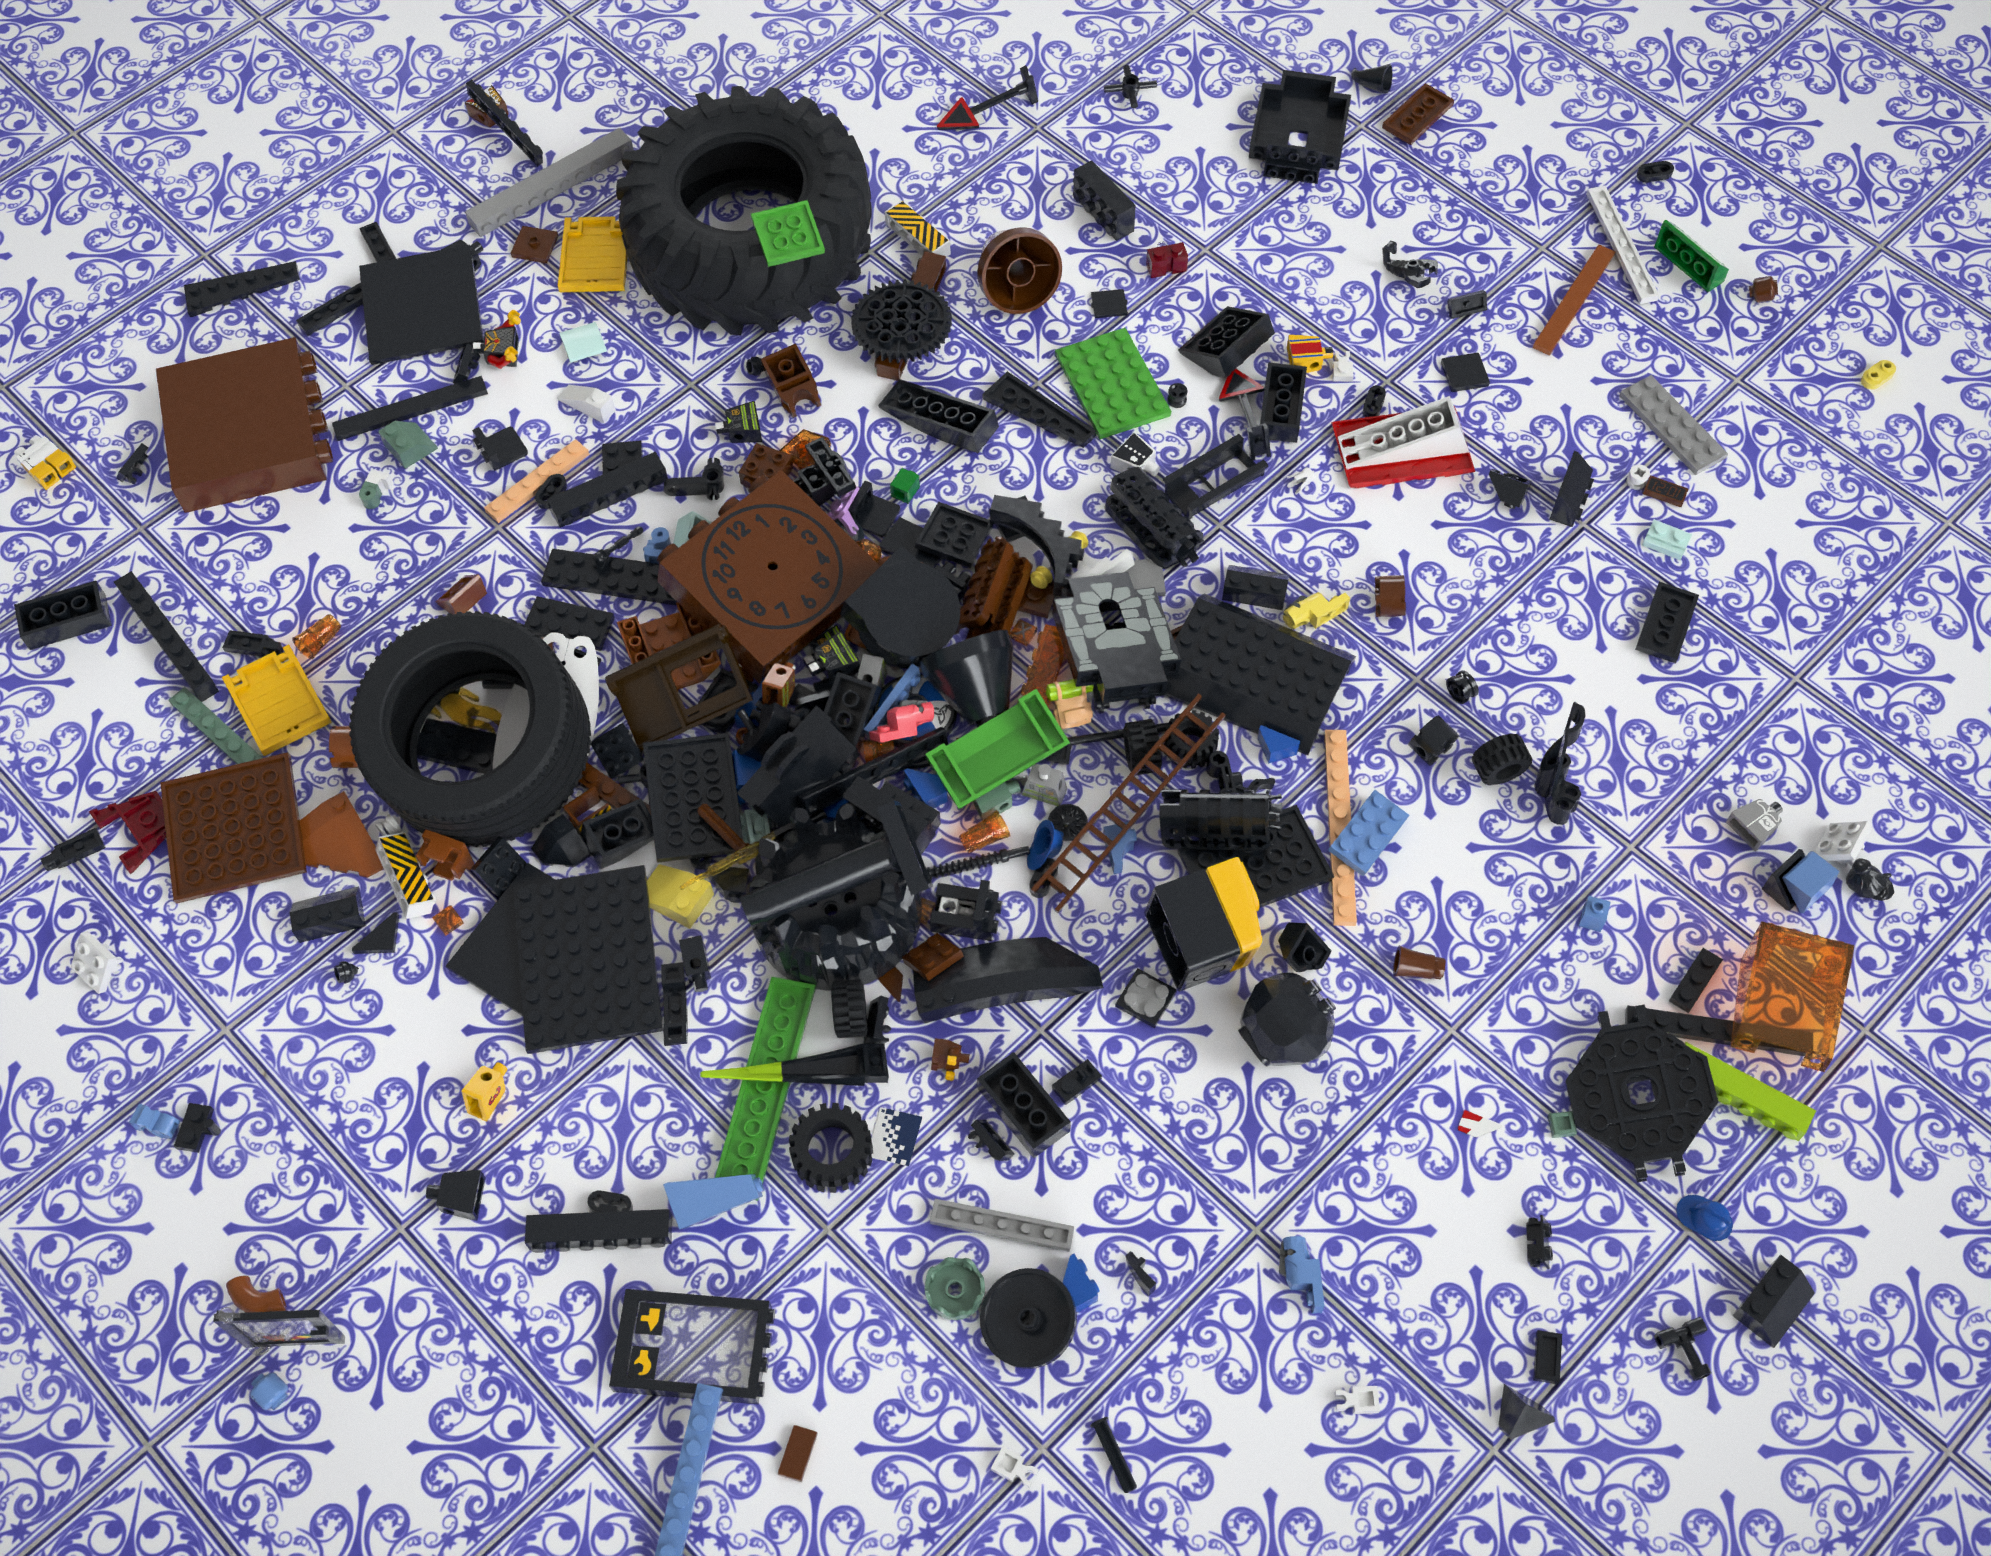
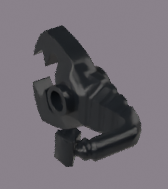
M1390 240L1382 248L1383 264L1386 269L1392 274L1394 273L1396 276L1404 278L1407 283L1416 288H1422L1431 283V276L1424 278L1426 269H1429V274L1435 272L1437 275L1438 273L1437 260L1412 259L1409 261H1395L1390 259V252L1392 254L1397 253V243Z

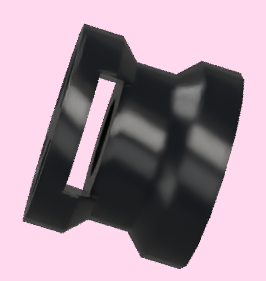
M1181 383L1172 384L1168 389V403L1174 408H1181L1187 402V387Z

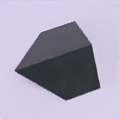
M1504 1384L1498 1425L1500 1430L1510 1440L1555 1422L1554 1416L1543 1406Z

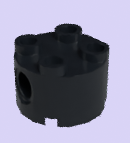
M1438 715L1419 730L1420 733L1415 735L1408 745L1431 766L1438 760L1442 752L1445 754L1452 748L1453 743L1460 736Z

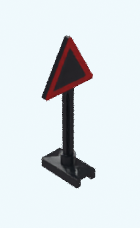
M1026 65L1021 67V83L971 108L968 107L964 98L961 97L940 121L937 129H978L980 126L974 117L975 114L1018 94L1022 95L1025 93L1032 105L1039 102L1033 75L1029 76Z
M1235 369L1227 377L1220 393L1219 401L1239 398L1249 426L1247 427L1250 458L1255 461V456L1262 454L1271 457L1267 423L1257 425L1247 395L1263 392L1265 390L1264 386L1238 369Z

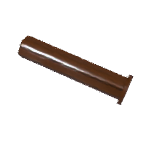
M704 803L697 809L698 814L736 851L737 857H741L749 850L751 845L745 843L707 804Z

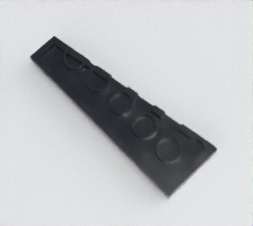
M1008 371L982 394L983 400L1082 448L1096 437L1094 429Z

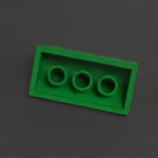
M1668 220L1663 221L1654 248L1707 292L1722 284L1729 269L1674 223Z

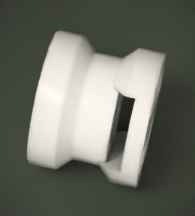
M1639 464L1631 467L1626 480L1627 485L1634 490L1643 489L1650 476L1649 469Z
M390 814L386 816L383 822L375 824L382 836H386V832L389 835L402 832V829Z

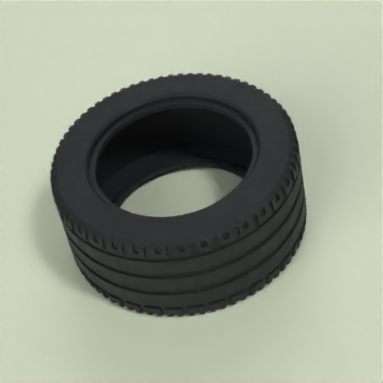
M466 611V613L457 612L456 614L448 613L447 616L440 615L436 619L430 618L428 622L423 621L419 626L416 627L415 625L411 627V630L404 631V634L402 636L398 635L393 643L390 642L386 649L383 648L381 650L382 653L375 657L374 663L369 665V670L364 673V679H361L359 682L361 684L360 687L356 689L357 695L353 698L354 705L351 706L352 714H350L351 722L349 723L351 731L349 736L352 739L350 741L352 752L359 770L370 787L406 823L423 834L425 829L463 842L466 847H478L479 845L488 847L498 836L503 837L506 841H513L515 837L519 836L521 838L525 833H531L535 827L539 828L543 822L549 821L548 818L550 816L553 817L555 812L562 808L561 805L564 802L567 803L568 797L574 793L573 789L579 785L578 781L582 779V771L586 769L585 764L588 762L587 754H590L589 747L591 745V724L585 701L576 683L554 651L528 627L519 622L517 623L513 619H508L505 616L500 617L498 614H490L489 612H484V614L480 611H475V613L471 611ZM484 680L506 681L527 690L530 705L528 724L520 743L503 763L484 775L465 781L445 782L421 775L417 761L419 734L429 713L444 697L467 684Z

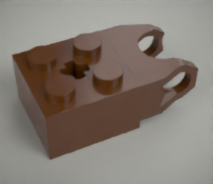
M796 343L761 358L764 372L782 407L793 418L797 417L795 405L800 400L807 399L817 407L821 406L816 382Z

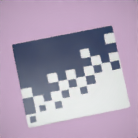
M881 1107L871 1138L873 1145L872 1158L909 1166L922 1116Z

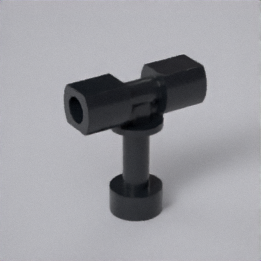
M1701 1317L1685 1322L1681 1328L1674 1329L1670 1327L1654 1335L1660 1349L1674 1344L1677 1349L1683 1348L1693 1368L1689 1371L1693 1381L1703 1379L1712 1374L1708 1364L1702 1365L1692 1346V1343L1696 1341L1694 1337L1702 1335L1707 1331L1706 1324Z

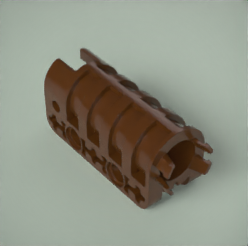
M995 537L994 542H991L992 539L990 538L987 544L983 545L980 552L981 557L978 558L975 565V573L969 581V590L964 595V606L960 608V620L955 634H959L961 629L968 628L969 632L966 640L998 630H1008L1010 634L1033 564L1027 558L1019 557V552H1014L1013 546L1003 537Z

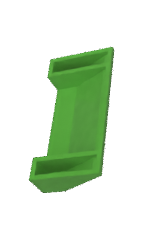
M1035 689L1019 698L1018 704L961 738L947 746L943 743L926 753V760L958 809H961L1067 746L1070 742L1040 693Z

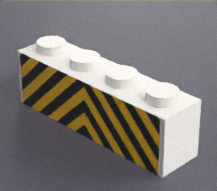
M901 200L885 211L886 225L922 256L924 251L946 257L951 254L950 240L938 232L935 226H931L923 216L918 215L910 205L905 204Z
M404 832L380 836L375 850L405 919L431 914L433 905L436 902L435 895L432 891L430 892L427 877L420 869V863L413 853L411 841L407 840Z

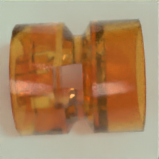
M870 739L863 740L866 763L894 750L893 740L881 743Z

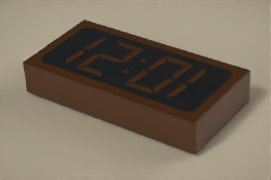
M1650 475L1643 494L1682 507L1689 489Z

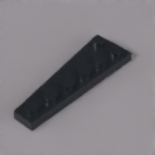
M296 261L184 285L187 312L190 317H194L213 310L212 307L217 305L231 304L230 301L240 297L243 300L249 298L248 296L252 293H263L270 289L300 280L298 265Z

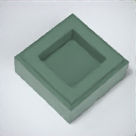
M1572 1111L1548 1114L1552 1138L1576 1136L1577 1131Z

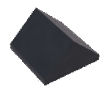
M1798 849L1772 873L1762 888L1765 893L1788 911L1796 904L1782 877L1805 857L1802 849Z

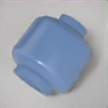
M274 1372L266 1376L261 1373L251 1383L253 1388L250 1396L263 1410L277 1409L288 1397V1385Z

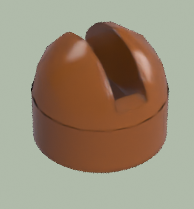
M745 727L740 728L736 733V741L740 745L744 743L741 740L743 734L748 732Z

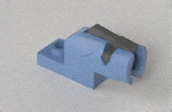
M1285 1237L1280 1246L1279 1274L1286 1277L1290 1290H1310L1306 1292L1307 1305L1312 1307V1314L1322 1313L1325 1305L1320 1260L1310 1259L1305 1237Z

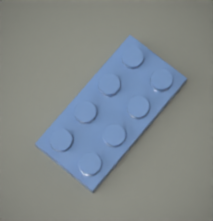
M1374 790L1328 851L1361 876H1364L1410 815L1377 790Z

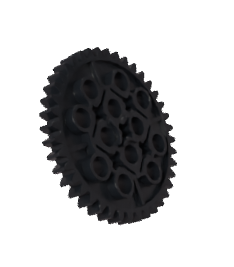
M904 279L903 283L896 280L895 284L889 281L887 286L881 283L882 288L875 286V291L869 289V295L863 294V299L859 298V304H855V309L852 310L851 326L853 335H855V341H858L859 346H863V351L868 350L869 355L874 353L875 358L881 356L882 361L889 358V363L893 359H896L897 363L901 359L907 363L909 358L912 362H915V357L922 360L923 354L929 357V351L935 353V348L940 349L941 344H945V338L949 337L948 333L951 332L952 315L944 296H940V292H935L934 288L928 290V284L921 287V282H918L914 285V280L907 284L906 279Z

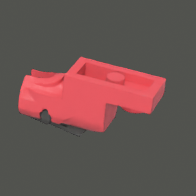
M901 700L898 707L887 711V725L878 726L877 730L869 731L870 740L881 743L917 735V726L931 722L934 719L932 703L926 700Z

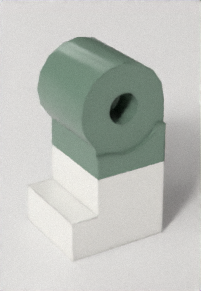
M371 469L359 492V497L365 508H377L380 505V498L385 489H392L394 482L389 473Z

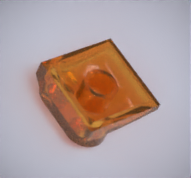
M803 429L779 451L792 455L793 464H796L798 469L802 470L815 464L806 451V444L821 437L824 438L829 447H831V442L826 436Z

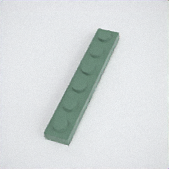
M182 688L168 700L176 710L236 764L263 758L187 688Z

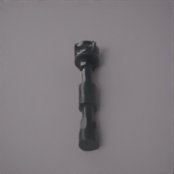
M641 526L636 527L629 535L623 536L614 542V545L610 548L601 549L593 555L594 562L597 564L604 563L605 560L609 559L610 553L622 548L629 543L630 539L642 534L643 528Z

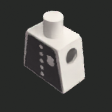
M1135 432L1111 455L1110 468L1121 473L1133 467H1141L1145 472L1155 477L1160 471V466L1155 464V449Z

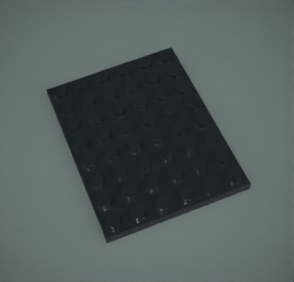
M645 865L513 887L525 1049L527 1054L663 1031Z

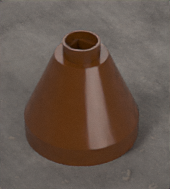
M1019 227L998 231L990 235L984 243L977 269L978 283L983 294L997 309L1010 314L1028 313L1044 305L1057 290L1062 277V259L1056 246L1038 230Z

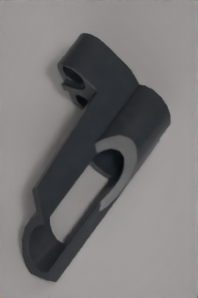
M1575 701L1573 702L1564 734L1545 753L1534 784L1535 791L1540 796L1545 797V807L1550 821L1557 825H1564L1568 822L1570 813L1576 811L1581 797L1579 787L1565 781L1571 764V758L1566 754V749L1579 738L1586 717L1584 706ZM1573 721L1576 726L1570 728L1571 722Z

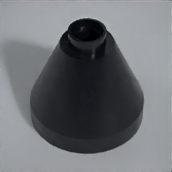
M1008 630L993 631L969 638L936 651L919 662L925 679L970 726L976 725L978 728L1010 708L1013 644Z

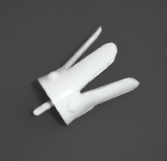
M1306 467L1299 473L1287 476V478L1294 477V480L1288 483L1287 487L1291 488L1303 482L1295 492L1297 495L1305 486L1315 480L1314 471Z

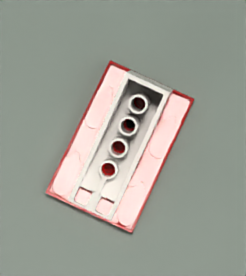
M1450 396L1404 413L1331 422L1350 488H1363L1379 484L1388 485L1415 479L1424 480L1476 472L1457 410Z

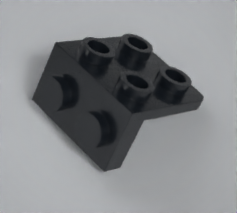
M511 426L488 437L484 435L480 427L472 430L475 437L472 441L476 449L482 451L481 455L486 463L489 462L494 471L528 455L526 446Z
M864 481L862 486L858 487L860 489L848 511L863 530L884 537L899 514L900 506L873 495L872 483Z

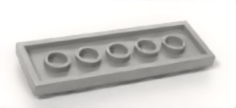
M1652 375L1620 392L1619 396L1695 475L1727 458L1728 453Z

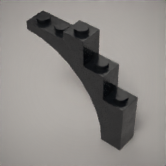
M994 495L990 508V523L1007 527L1022 534L1042 550L1053 570V596L1061 597L1063 589H1067L1069 579L1067 574H1071L1072 568L1077 569L1079 561H1083L1085 549L1081 548L1082 540L1064 537L1065 530H1061L1062 521L1044 518L1045 512L1041 511L1042 503Z

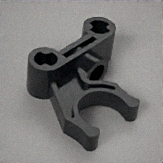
M1214 751L1209 757L1206 772L1209 776L1217 778L1220 788L1219 793H1222V790H1232V793H1244V790H1254V793H1256L1258 790H1271L1274 787L1275 779L1268 778L1255 779L1248 788L1243 787L1241 773L1231 771L1228 756L1224 752Z

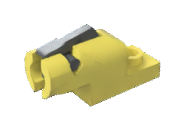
M1319 592L1309 597L1301 595L1284 609L1283 620L1293 630L1309 622L1316 629L1346 611L1349 606L1350 597L1343 593L1340 596H1334L1328 602Z

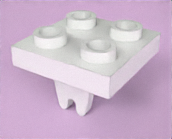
M1868 821L1830 823L1815 853L1826 861H1838L1844 867H1847L1848 864L1852 866L1859 851L1864 849L1863 843L1872 826Z
M87 931L80 933L70 968L100 994L106 992L111 973L121 968L119 963L123 962V959L115 957L108 950L109 946L106 943L101 944Z

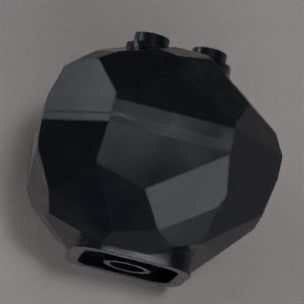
M1280 973L1265 978L1255 985L1241 1014V1028L1238 1031L1257 1058L1266 1067L1302 1065L1320 1058L1329 1050L1335 1028L1334 1010L1336 1006L1329 998L1325 999L1319 993L1322 989L1314 979L1312 981L1307 980L1295 973Z

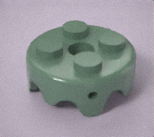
M947 1257L938 1265L930 1267L925 1281V1296L928 1305L937 1315L949 1320H961L974 1314L981 1306L985 1296L984 1277L975 1263L969 1258ZM953 1284H958L961 1286L962 1291L959 1295L953 1296L948 1292L949 1287Z

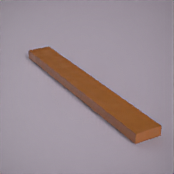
M1598 244L1533 345L1534 349L1549 356L1551 355L1608 267L1616 251Z

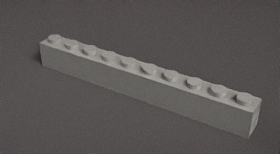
M621 128L610 132L465 211L469 225L479 237L490 233L621 161L625 151L634 150L632 140Z

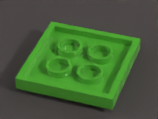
M807 200L751 213V220L768 267L825 253L823 242Z

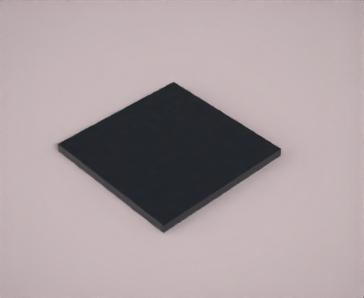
M470 244L359 266L369 362L371 365L462 348L467 343L473 345L474 342H484Z
M529 863L526 864L446 965L448 970L522 1017L513 887L556 880Z

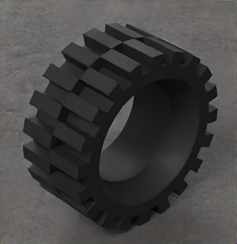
M826 1103L820 1104L821 1110L815 1111L814 1107L808 1109V1117L802 1114L798 1118L800 1125L794 1123L792 1127L793 1135L789 1136V1151L795 1171L797 1170L801 1180L805 1179L806 1184L811 1188L815 1184L818 1191L824 1192L825 1187H829L830 1193H836V1187L842 1186L843 1191L849 1189V1182L852 1181L854 1185L860 1182V1174L865 1177L868 1173L867 1165L871 1166L872 1164L871 1154H873V1145L868 1124L865 1119L861 1120V1114L857 1111L852 1114L851 1107L844 1105L843 1110H841L839 1103H832V1108H827ZM830 1127L846 1131L853 1139V1147L844 1160L835 1164H823L813 1159L809 1154L810 1141L819 1131Z

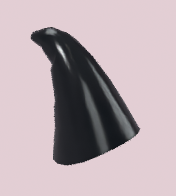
M1390 63L1361 71L1354 68L1351 71V76L1358 84L1385 94L1390 91L1392 85V65Z

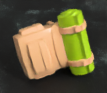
M1074 679L1061 682L1056 681L1046 686V696L1050 701L1055 702L1053 715L1061 729L1078 727L1092 722L1093 712L1090 702H1087V693L1093 691V685L1076 687Z

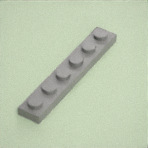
M940 1199L934 1200L930 1224L1068 1252L1071 1249L1074 1226Z

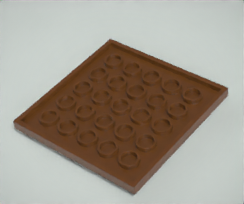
M288 752L160 782L173 901L176 904L307 873L291 755Z

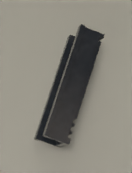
M1240 434L1163 478L1165 494L1172 503L1177 505L1184 516L1192 519L1197 513L1257 477L1264 476L1268 464L1264 459L1256 464L1242 450L1244 438ZM1237 456L1248 469L1214 489L1207 481V478L1203 476ZM1199 478L1211 490L1200 498L1188 486Z

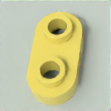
M1888 360L1879 361L1864 372L1861 384L1871 390L1879 388L1893 377L1896 372L1895 364Z

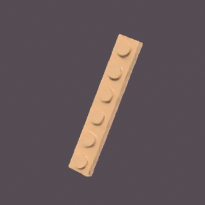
M575 439L485 506V512L497 523H500L533 498L549 476L565 474L590 455L588 449Z

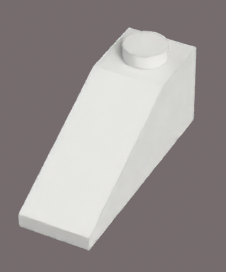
M568 385L557 397L559 401L604 424L616 411L612 396L593 387Z

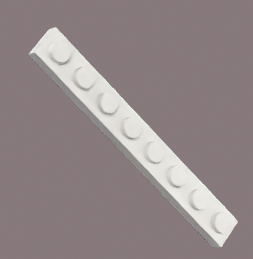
M1606 186L1588 189L1587 197L1613 250L1616 251L1615 254L1639 303L1658 301L1660 295Z

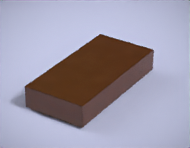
M797 1425L793 1426L777 1473L779 1476L802 1483L818 1432Z

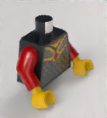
M511 310L507 315L508 319L501 326L484 333V342L473 343V352L483 354L486 363L498 369H502L505 366L517 367L519 337L515 324L519 325L521 323L520 313Z

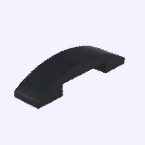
M684 963L661 965V978L664 1001V1046L687 1044L688 1008Z

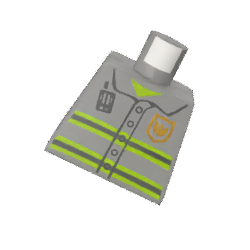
M863 654L857 679L876 684L882 689L887 676L884 658Z
M1036 763L1032 766L1022 796L1054 806L1061 805L1067 791L1063 772L1053 769L1047 764L1040 765Z

